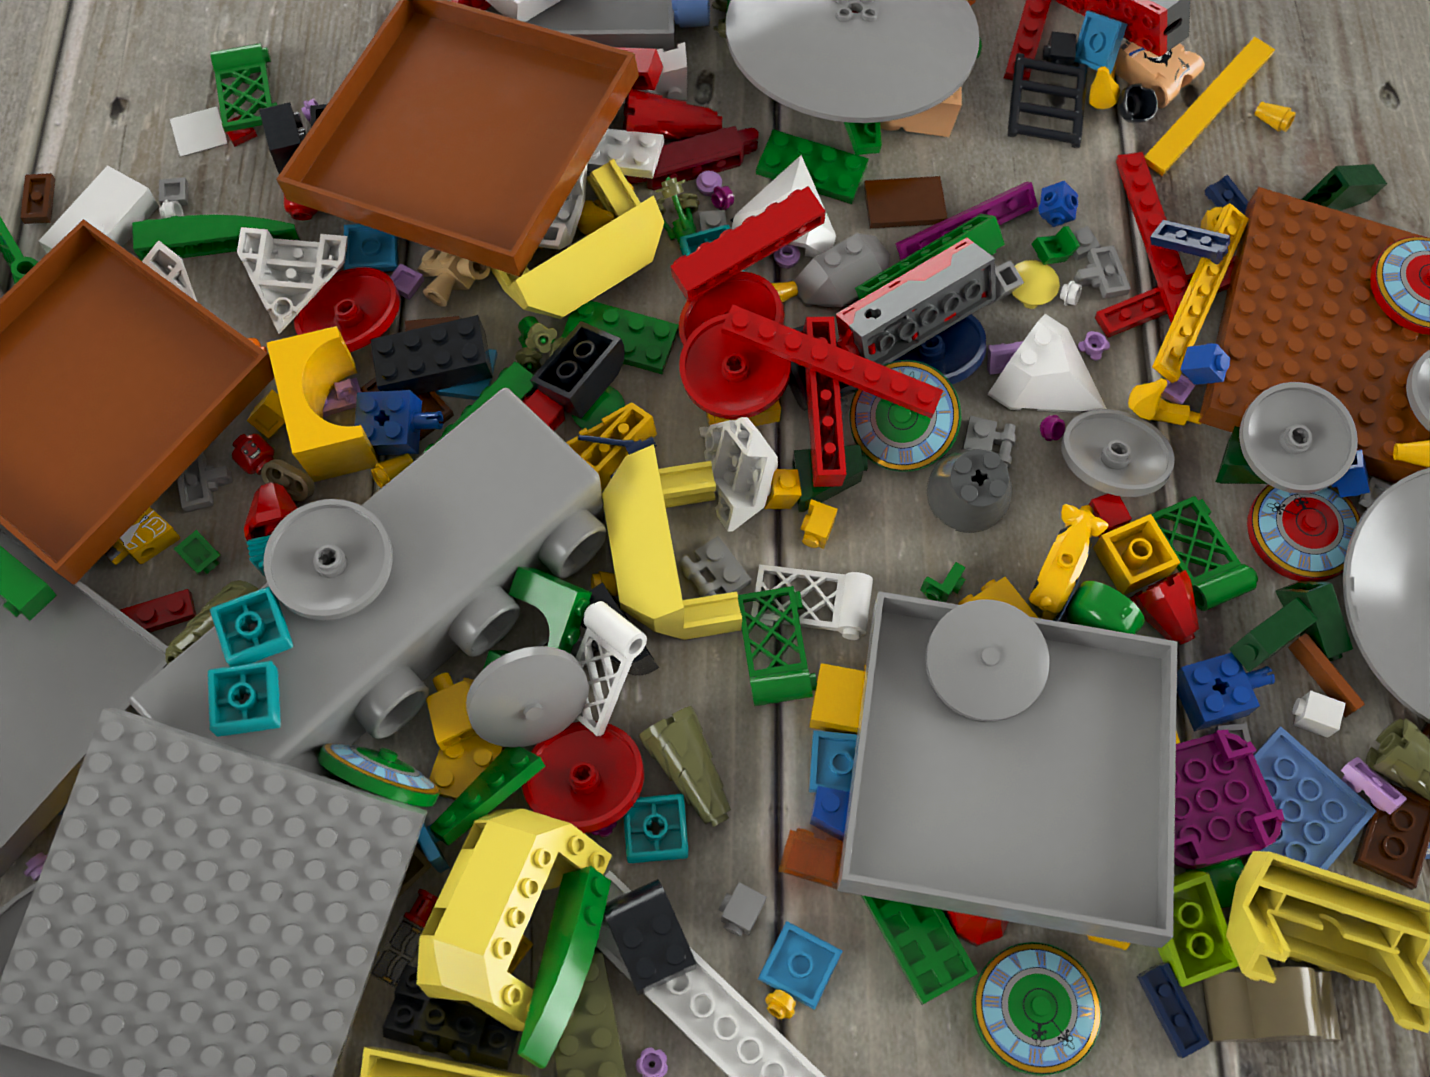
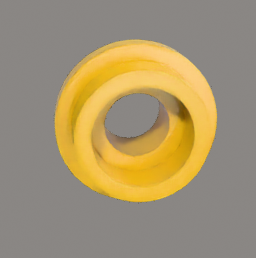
M776 989L773 994L770 993L765 998V1002L768 1005L767 1010L771 1015L780 1020L793 1017L796 1002L789 994Z

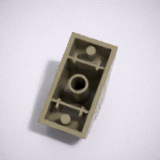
M1272 967L1276 977L1274 984L1263 980H1252L1242 974V972H1225L1202 980L1210 1042L1341 1041L1330 973L1314 972L1313 968Z

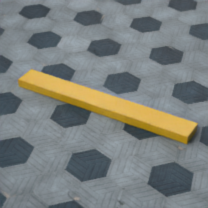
M1254 37L1144 156L1147 166L1163 176L1265 64L1275 49Z
M1231 203L1223 207L1213 230L1214 232L1230 235L1228 253L1219 264H1214L1210 259L1201 257L1152 366L1153 369L1171 383L1178 381L1182 372L1180 369L1187 347L1194 346L1248 223L1249 218Z

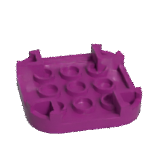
M1216 730L1211 735L1176 744L1174 864L1176 866L1189 870L1201 869L1250 855L1253 851H1261L1276 842L1281 832L1282 822L1285 821L1283 810H1277L1253 755L1257 750L1251 741L1246 742L1240 736L1229 733L1228 730Z

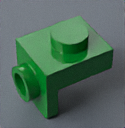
M1063 226L1056 235L1037 237L1031 244L1043 265L1066 262L1080 247L1069 226Z
M197 530L174 548L177 554L197 575L201 571L207 575L220 564L217 558L221 554Z
M955 562L942 584L927 576L920 590L929 600L947 602L952 592L958 594L966 581L962 577L966 567Z

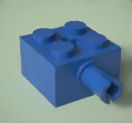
M411 390L357 392L355 426H362L377 455L419 454L420 430L442 429L443 424L439 422H444L441 411L421 413L422 400Z
M1232 653L1181 667L1177 671V693L1194 732L1249 716L1260 707L1253 689L1275 683L1274 674L1267 676V673L1272 672V669L1269 666H1265L1246 673L1242 664Z

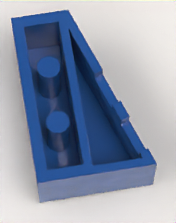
M818 786L814 797L810 824L843 842L850 792Z

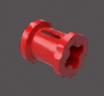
M420 888L417 892L419 896L410 912H405L403 917L424 929L438 897Z

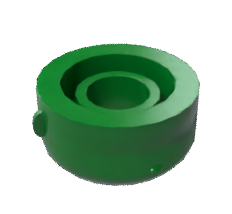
M1096 581L1082 582L1066 607V616L1070 624L1135 634L1141 630L1145 623L1141 610L1128 597L1116 589Z

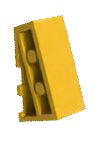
M632 402L602 418V423L589 430L584 428L578 432L579 435L634 440V442L640 439L644 441L651 436L654 438L657 435L653 416ZM578 436L566 442L599 474L601 491L608 485L611 480L610 476L620 466L625 456L629 455L626 447L580 441Z

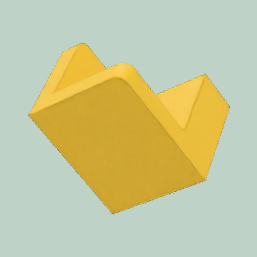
M271 390L254 407L247 419V422L268 439L285 423L279 394L274 390Z

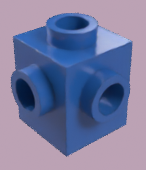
M1065 181L1042 188L1039 214L1052 227L1076 220L1078 194Z

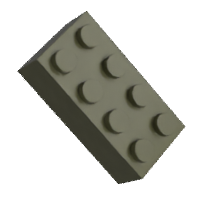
M603 953L593 955L576 1005L554 1050L558 1077H627Z

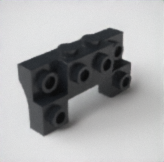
M405 965L394 991V1001L382 1027L383 1037L418 1046L425 1052L434 1053L437 1051L448 1054L458 1061L470 1060L508 1070L519 1031L510 1029L480 1008L446 999L428 997L417 984L418 968Z

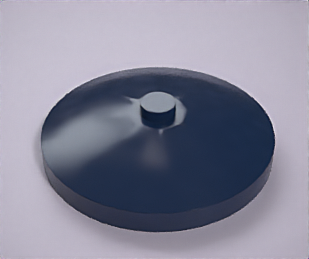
M971 314L894 361L910 360L930 365L941 372L953 385L973 374L983 362L986 355V333L979 320Z

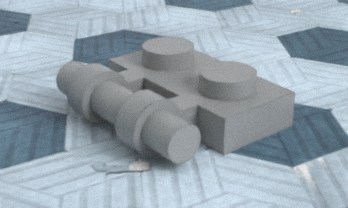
M970 416L963 449L991 451L993 444L1001 445L998 455L1006 467L1010 468L1012 463V457L1010 456L1011 448L1015 445L1017 438L1014 434L1016 426L1008 423L1005 424L1004 432H996V421Z
M719 536L695 550V556L699 560L697 563H693L688 556L683 557L679 561V564L684 569L683 574L688 580L694 582L699 589L698 594L701 597L717 595L716 593L720 590L724 594L738 592L751 583L750 576ZM707 571L714 581L708 583L701 573Z

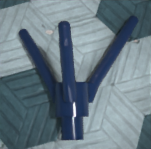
M578 435V440L626 447L629 455L653 444L654 447H657L652 436L644 441L640 439L634 442V440Z

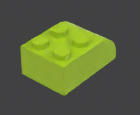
M1195 869L1174 876L1173 938L1162 948H1158L1162 961L1169 963L1180 986L1185 987L1239 966L1226 937L1228 927L1208 873Z

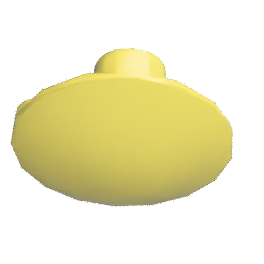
M1025 260L1015 265L1024 284L1013 291L1012 294L1019 301L1023 302L1026 308L1034 309L1038 305L1051 302L1057 296L1060 288L1059 277L1049 265H1043L1042 262L1037 260Z

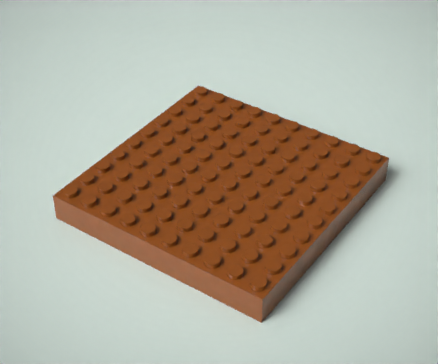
M399 0L276 180L289 201L521 277L637 80L639 74L635 53L449 0Z
M1258 187L1246 207L1245 216L1249 220L1237 246L1236 259L1232 268L1231 281L1228 286L1216 343L1231 358L1230 366L1226 372L1224 382L1207 383L1198 422L1232 432L1234 426L1240 427L1243 415L1249 405L1265 390L1288 382L1308 383L1333 394L1349 411L1357 431V450L1363 451L1368 475L1397 483L1415 472L1427 469L1423 466L1394 460L1393 449L1396 443L1403 444L1430 440V432L1419 422L1413 413L1406 391L1407 378L1412 366L1424 353L1430 350V335L1408 330L1388 317L1378 305L1370 282L1372 266L1387 246L1402 238L1421 235Z
M83 219L0 298V524L53 570L75 585L275 378L270 356Z

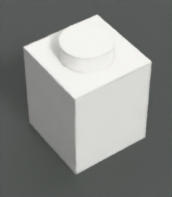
M1309 691L1302 698H1298L1295 701L1292 714L1296 715L1293 726L1328 738L1340 730L1346 703Z

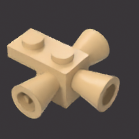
M434 249L424 254L422 263L417 270L424 277L438 276L423 290V293L434 304L445 307L452 290H469L475 279L482 280L488 276L490 267Z

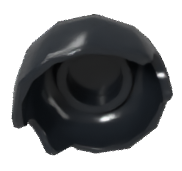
M1132 84L1125 87L1118 97V112L1127 122H1145L1152 119L1157 112L1158 100L1155 91L1142 87V84Z

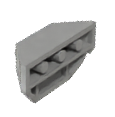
M856 233L810 261L794 280L798 288L797 297L804 306L844 307L859 298L855 287L888 268L890 253L876 236Z

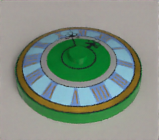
M910 360L887 363L883 366L943 390L934 415L931 419L857 389L852 398L849 412L852 436L855 443L861 446V452L864 455L866 454L867 458L883 468L897 472H913L925 469L942 459L957 439L961 426V405L958 395L949 380L930 365Z
M330 743L322 746L317 758L323 767L338 777L367 791L395 801L415 806L431 807L436 804L440 794V789L431 780L409 764L397 759V753L385 748H380V751L361 746Z
M1035 942L1021 943L1008 947L995 955L984 966L976 980L972 995V1014L976 1030L989 1052L1007 1067L1017 1072L1034 1076L1057 1074L1072 1068L1082 1061L1096 1042L1101 1025V1003L1097 988L1081 963L1064 950L1049 944Z

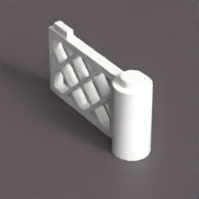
M759 564L755 592H760L762 589L764 591L769 590L763 583L764 574L777 575L782 582L772 589L785 586L790 587V583L796 578H805L810 586L800 592L801 599L812 590H815L821 597L822 601L811 609L802 599L803 608L806 612L799 617L801 627L838 631L842 634V637L849 640H858L860 636L866 634L873 584L871 576L860 572L836 574ZM825 581L838 582L837 590L828 597L818 587ZM777 599L773 603L777 606L778 610L784 613L790 605V600L783 605ZM833 599H835V604H834V606H833V604L830 602V601H832ZM753 601L751 616L754 618L758 614L760 605L756 601ZM827 605L833 612L832 622L821 621L814 613ZM772 612L764 614L759 621L772 628L780 617ZM785 620L782 623L784 625H791Z
M599 601L591 604L584 613V625L587 629L576 655V659L582 668L587 664L591 680L588 681V685H592L596 701L589 703L587 698L583 710L576 719L596 736L604 735L632 661L642 652L647 642V636L605 602ZM593 640L598 643L600 656H593L591 647ZM610 656H615L621 661L617 673L613 672ZM602 660L605 677H598L595 661ZM607 680L609 689L606 699L603 697L600 682ZM592 706H597L599 714L597 723L592 717L590 709Z

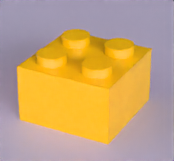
M1151 514L1101 535L1093 547L1115 587L1123 595L1171 575L1180 564V560Z

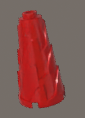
M632 88L625 98L623 130L628 132L662 134L664 139H683V137L692 138L698 134L703 135L722 128V116H718V111H713L711 108L686 104V101L663 98V95L638 91Z

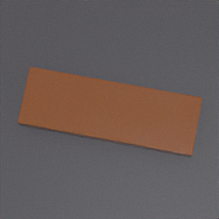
M1305 633L1288 647L1328 697L1346 703L1343 712L1345 718L1365 705L1308 634Z

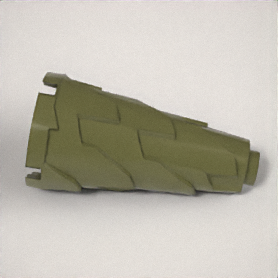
M241 580L232 581L223 587L168 645L165 654L167 664L172 662L215 626L210 613L211 607L259 589L251 583Z
M688 706L673 713L671 717L664 718L639 734V738L651 757L657 760L670 782L674 781L681 794L684 795L688 805L694 808L705 824L711 822L712 826L715 827L729 819L727 812L731 808L722 789L724 785L711 760L713 755L702 734L703 728L692 706Z
M1400 718L1390 724L1377 737L1376 741L1380 743L1378 751L1370 747L1366 757V764L1374 771L1381 773L1404 788L1407 786L1430 801V739L1408 719L1405 718L1404 721Z

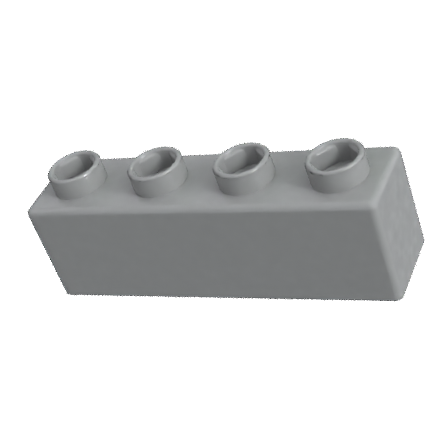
M503 388L361 505L380 520L389 536L393 552L392 569L388 581L380 594L369 605L350 616L340 619L314 620L290 611L279 601L293 647L253 662L272 661L278 668L281 726L279 728L220 737L215 736L210 731L208 670L230 667L225 661L215 626L130 696L129 702L144 718L334 780L333 773L323 767L317 759L324 744L352 745L366 731L373 738L377 739L392 735L404 727L424 706L426 698L429 696V688L423 681L459 649L467 656H479L494 647L508 634L515 625L520 613V607L515 602L517 598L509 595L518 566L534 567L545 573L550 570L558 578H567L582 569L597 554L607 536V529L602 524L605 517L599 474L509 388ZM268 582L260 589L268 587ZM255 623L249 625L250 630L248 632L255 630V627H257ZM248 693L244 694L243 700H239L241 704L246 703L250 699Z

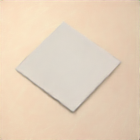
M217 106L170 119L180 156L228 144Z

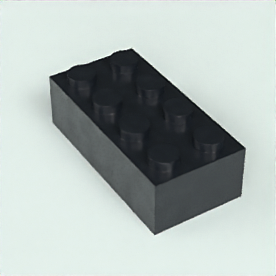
M478 315L371 339L376 383L379 391L411 390L415 395H420L493 378L486 332Z

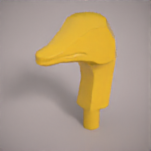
M1114 64L1111 75L1106 67H1100L1097 70L1089 94V104L1097 109L1111 108L1118 102L1120 88L1114 81L1116 64Z
M599 199L595 201L587 200L585 201L577 227L583 234L588 236L614 220L615 216L611 211L604 209Z
M1160 378L1155 382L1136 385L1129 395L1128 406L1140 418L1182 426L1185 425L1186 421L1202 424L1198 422L1200 413L1190 411L1189 405L1173 404L1160 398L1167 386L1166 379Z

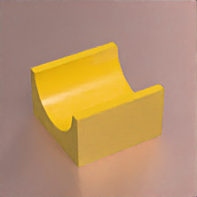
M335 326L267 342L292 454L313 481L317 482L376 467V463H379L378 455L361 425L339 426L323 420L324 404L329 393L334 388V383L357 374L355 362L338 327Z

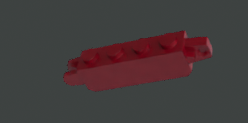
M736 126L720 128L717 131L703 135L698 134L685 140L673 141L663 145L653 179L625 176L630 184L645 182L648 189L655 191L663 188L661 183L666 181L667 177L671 179L676 177L677 182L682 180L687 182L697 179L698 175L705 171L718 173L740 167L744 155L758 150L757 140L759 138V131L750 127L737 130Z

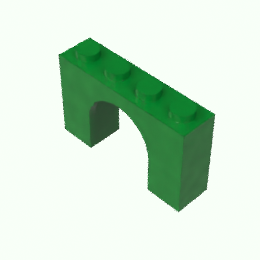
M518 566L509 595L537 607L544 614L550 632L547 647L571 653L573 645L579 639V628L584 613L590 606L589 599L592 592L534 567ZM489 650L483 669L496 659L510 652L506 650Z

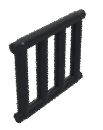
M1017 53L1014 64L1007 135L1009 137H1016L1019 134L1071 143L1073 148H1080L1088 66L1081 64L1079 67L1035 60L1025 58L1023 53ZM1024 68L1077 77L1076 89L1023 80ZM1022 90L1075 99L1074 111L1021 102ZM1019 113L1073 121L1072 133L1018 124Z

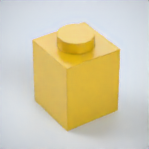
M776 469L774 471L771 481V493L767 496L764 509H791L802 495L798 469Z

